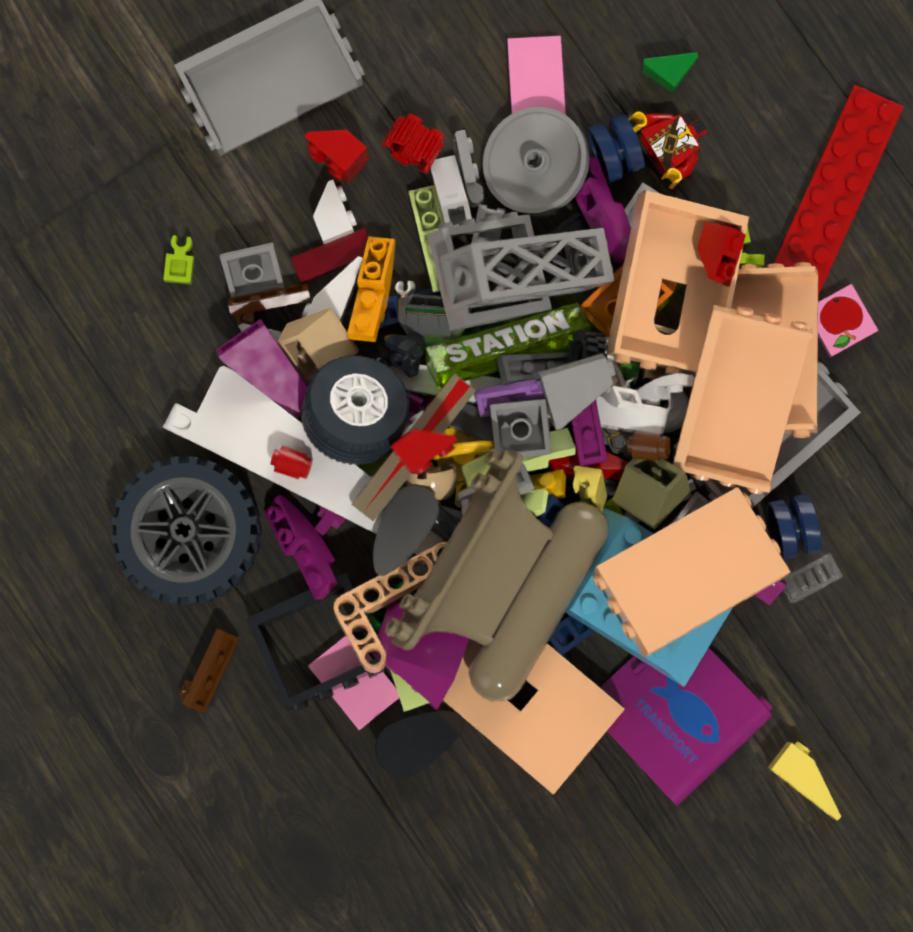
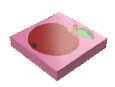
M852 284L818 302V338L829 357L836 355L878 331Z

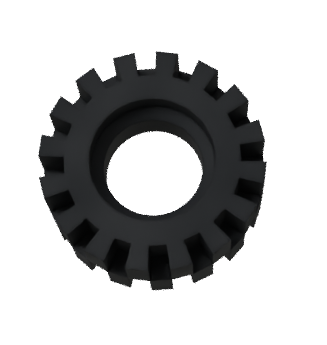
M581 329L572 335L573 340H569L568 344L570 347L566 349L568 357H565V362H568V364L599 354H603L607 359L608 354H605V351L608 350V345H605L607 340L603 334Z

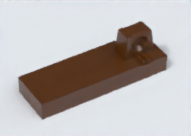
M297 284L228 298L230 316H235L238 326L242 323L250 325L254 324V312L311 301L308 284Z
M217 628L193 681H184L179 695L184 698L182 704L189 708L206 712L240 639L239 637Z

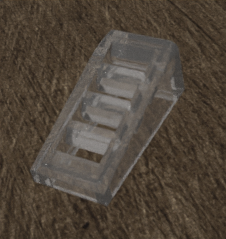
M829 553L784 577L783 579L786 581L787 586L783 590L789 601L793 604L843 576ZM822 563L830 575L828 579L820 566ZM812 568L814 569L821 583L818 584L817 580L815 579L811 571ZM801 574H804L811 587L810 589L806 586Z

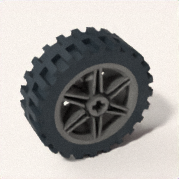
M170 457L168 461L161 462L159 460L152 463L153 466L151 468L140 470L136 473L137 478L132 483L127 482L123 487L125 490L121 499L117 498L114 504L117 507L115 516L110 518V525L113 526V535L109 536L110 544L114 545L116 554L113 556L116 562L120 563L124 571L122 573L124 576L130 579L141 592L147 593L154 599L173 604L193 605L207 603L228 594V591L234 586H238L243 581L242 578L245 574L251 571L254 566L252 564L254 558L260 550L259 538L262 536V528L259 523L260 514L251 493L227 469L212 461H205L198 457ZM187 498L193 501V506L190 509H186L183 506V501ZM160 511L168 513L169 517L166 521L159 520L158 514ZM210 513L216 517L213 524L206 522V516ZM182 524L188 527L191 526V530L188 531L189 536L187 537L178 533V531L182 530L180 528ZM159 538H164L167 542L166 546L162 549L156 546V541ZM207 541H212L214 544V548L211 551L204 549V544ZM183 553L189 555V561L185 564L179 561V556Z

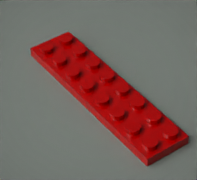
M854 85L773 262V264H783L784 267H795L796 263L802 262L811 263V266H815L818 271V295L903 109V106L857 85Z

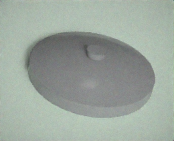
M547 107L525 108L505 118L489 137L483 156L484 177L492 194L509 209L525 215H544L565 206L581 189L589 168L588 145L580 128L565 114Z

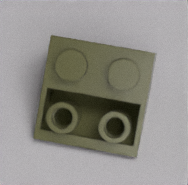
M632 459L625 467L613 497V502L653 529H656L690 492L686 473L664 459L660 461Z

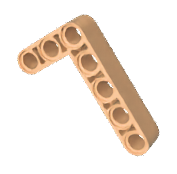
M442 542L405 561L386 576L379 575L336 599L334 603L336 619L366 671L377 673L386 665L385 650L366 616L420 588L438 560V554L443 551L448 542ZM421 564L428 568V572L423 576H418L413 572V568ZM392 578L402 579L404 582L403 586L399 589L391 588L388 583ZM368 591H376L379 594V598L375 602H367L364 599V595ZM344 604H351L355 610L351 615L344 616L339 612L340 607ZM357 628H364L367 630L368 635L363 640H356L352 633ZM371 652H377L381 655V660L378 664L371 665L365 660L366 656Z

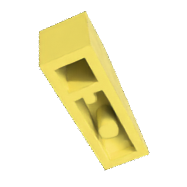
M798 741L795 745L787 742L768 768L831 818L838 821L841 815L814 760L808 756L810 750Z

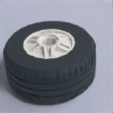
M355 355L339 357L321 366L311 378L302 403V426L309 441L314 444L313 446L319 452L324 453L323 455L326 457L328 456L332 460L335 459L337 462L340 461L350 465L372 463L388 455L392 451L390 445L401 438L409 417V396L404 383L385 364L369 357Z

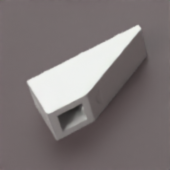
M455 155L435 159L430 169L444 223L452 222L453 227L459 226L458 222L472 219Z

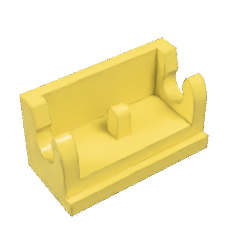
M575 466L573 488L575 493L579 492L580 502L594 505L603 514L607 493L602 470Z

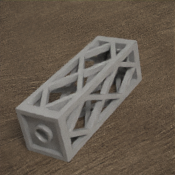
M604 228L470 244L440 256L451 311L578 293L614 282L613 268L610 262ZM563 247L565 250L566 259L557 255V253ZM506 254H516L523 258L514 269L500 262ZM540 254L544 257L541 259L537 255ZM553 261L564 268L560 269L549 262ZM530 262L535 265L527 275L521 273ZM494 267L507 274V276L504 278L491 271V269ZM542 269L555 275L549 284H542L534 280ZM487 279L499 284L492 292L489 290ZM516 279L520 282L518 284H515L512 281Z

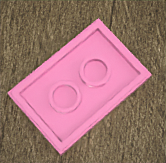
M561 36L507 39L512 114L525 108L547 107L566 115Z
M345 636L308 667L319 681L323 683L362 664ZM368 654L365 660L369 662L373 658ZM384 672L373 678H369L368 675L358 679V685L347 690L340 687L333 691L334 695L332 697L358 730L362 729L399 699L396 687Z

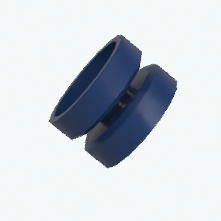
M624 114L610 119L609 130L601 123L587 128L588 140L593 156L598 158L606 182L609 184L622 179L623 168L631 175L645 168L639 141L633 127Z
M807 494L791 497L789 506L782 499L767 503V516L771 536L781 550L780 556L783 561L796 558L799 548L806 555L821 551L820 528L813 504Z

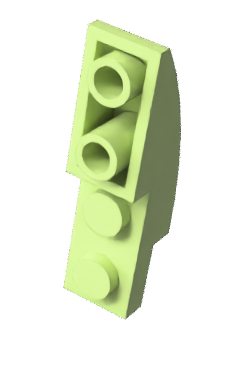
M435 185L411 190L409 191V196L434 293L440 291L427 234L439 230L438 225L444 224V219Z

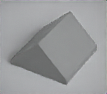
M273 242L220 254L231 297L284 287L278 256Z
M546 399L490 404L494 444L497 451H517L523 457L551 454L550 425Z

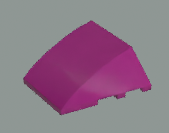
M394 601L388 605L377 634L385 650V666L395 675H399L411 686V689L422 695L437 710L456 677L470 638L449 632H432L422 636L411 650L402 649L391 642V636L385 632L388 622L392 618L400 621L405 612L399 607L400 602ZM371 652L379 661L381 660L379 653Z

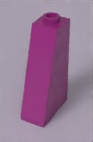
M261 319L215 350L222 362L297 419L302 415V403L307 386Z

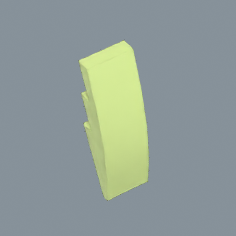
M568 428L550 432L551 454L523 457L522 463H524L527 471L548 468L549 460L575 455L576 447ZM487 454L461 466L467 488L471 487V482L476 474L482 473L486 475L490 466L485 463Z

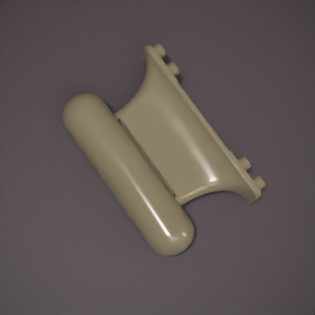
M492 449L485 458V463L490 466L486 475L478 473L473 478L471 487L476 492L470 500L471 503L422 587L417 590L414 596L408 593L403 597L399 605L405 611L400 621L392 618L385 628V632L391 636V642L405 650H411L422 636L432 632L455 633L482 644L471 662L468 674L474 690L481 697L492 702L512 699L520 691L604 546L609 533L606 517L597 507L587 502H574L566 505L557 514L550 528L542 524L529 511L518 493L516 480L523 462V456L517 451L503 450L499 452L496 449Z

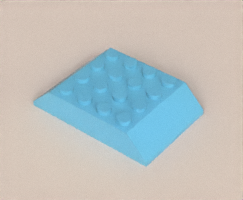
M604 508L603 515L606 517L609 526L607 540L565 612L685 687L732 608L644 658L633 638L628 639L621 626L624 623L619 615H614L607 604L609 598L605 591H600L595 585L593 571L596 566L648 538L653 533L628 517Z

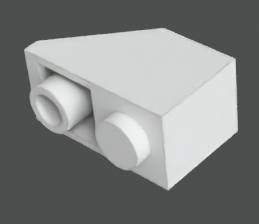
M333 180L328 181L313 215L324 244L354 233L353 226L357 225L352 211L346 212L342 202L347 201L341 185L336 187Z

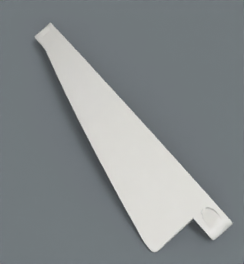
M221 366L218 369L197 413L177 403L174 404L163 428L377 534L386 506L377 518L372 521L351 505L371 480V477L355 464L350 465L340 461L337 462L335 459L332 460L328 456L323 455L324 453L319 452L313 446L314 444L309 441V438H307L301 422L232 369ZM283 445L307 453L308 457L313 458L307 479L300 478L298 480L274 472V466L270 465L274 450H280ZM430 530L422 543L414 551V554L418 555L442 543L443 539Z

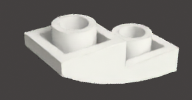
M677 373L655 379L637 390L640 400L643 401V404L659 406L661 400H671L670 393L683 392V387L693 386V375Z

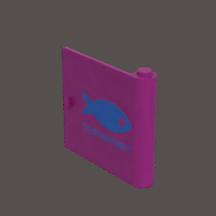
M709 647L685 687L635 656L600 687L624 708V711L609 727L607 732L676 806L686 799L773 717L770 713L773 707L762 696L758 699Z

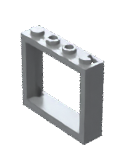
M511 212L502 215V219H497L496 215L481 218V222L475 223V219H468L458 222L459 226L454 227L452 222L438 225L439 230L427 234L450 331L535 315L552 309L549 297L529 299V303L469 314L468 308L453 311L450 309L440 256L454 251L451 237L510 227L514 239L533 237L534 232L529 214L518 216V212ZM518 256L520 263L523 260V258ZM530 262L523 269L522 273L527 275L535 265ZM541 270L534 280L546 284L543 270Z

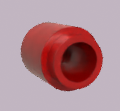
M282 445L280 450H274L270 465L274 466V472L298 480L300 478L307 479L313 458L308 457L307 453Z

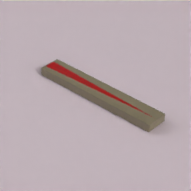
M454 373L410 430L415 429L443 434L476 390ZM394 452L390 454L351 504L372 521L377 518L410 476V473Z

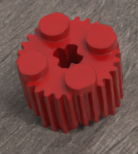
M411 113L408 114L407 118L403 116L397 117L381 146L385 149L387 147L390 148L392 158L406 166L408 164L418 165L420 172L427 173L444 145V134L437 129L431 128L429 130L424 127V125H421L423 121Z

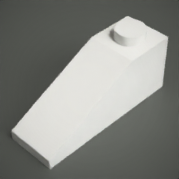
M358 256L313 298L312 304L307 303L302 318L331 308L342 324L357 284L363 258Z

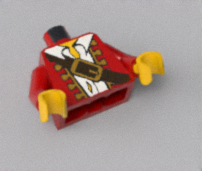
M636 112L627 118L636 123V126L633 127L634 132L644 128L640 131L638 138L661 173V179L665 180L668 178L672 181V184L669 186L670 189H673L681 180L691 174L698 160L697 152L700 148L696 139L707 133L706 126L701 119H697L687 125L681 115L674 117L672 114H643L642 112Z

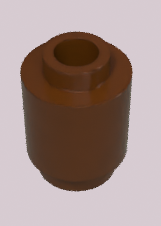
M636 431L628 439V452L632 453L633 459L652 461L667 459L670 452V438L664 437L661 433Z

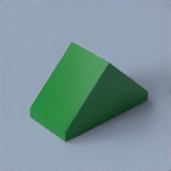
M697 52L647 58L643 60L641 68L643 73L672 94L693 68L698 56Z

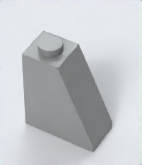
M599 354L538 372L554 428L556 430L563 428L613 385L611 376L615 375V369L611 359L607 360L603 354Z

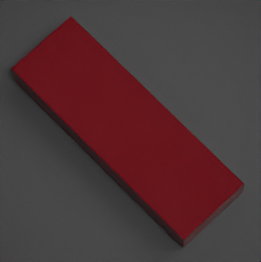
M366 228L292 257L291 260L301 284L348 266L358 256L363 258L369 237Z

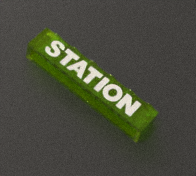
M578 302L564 305L558 309L538 313L534 316L512 321L495 328H488L482 332L462 336L449 342L435 344L432 347L426 348V366L437 389H442L454 373L464 381H468L499 371L497 359L501 355L559 353L565 351L570 347L568 343L570 339L573 340L572 335L581 329L590 331L591 325Z

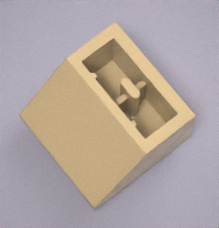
M331 308L287 323L277 341L305 384L310 383L317 370L324 364L326 365L327 362L339 357L354 356L359 351L353 340L348 338L347 331Z

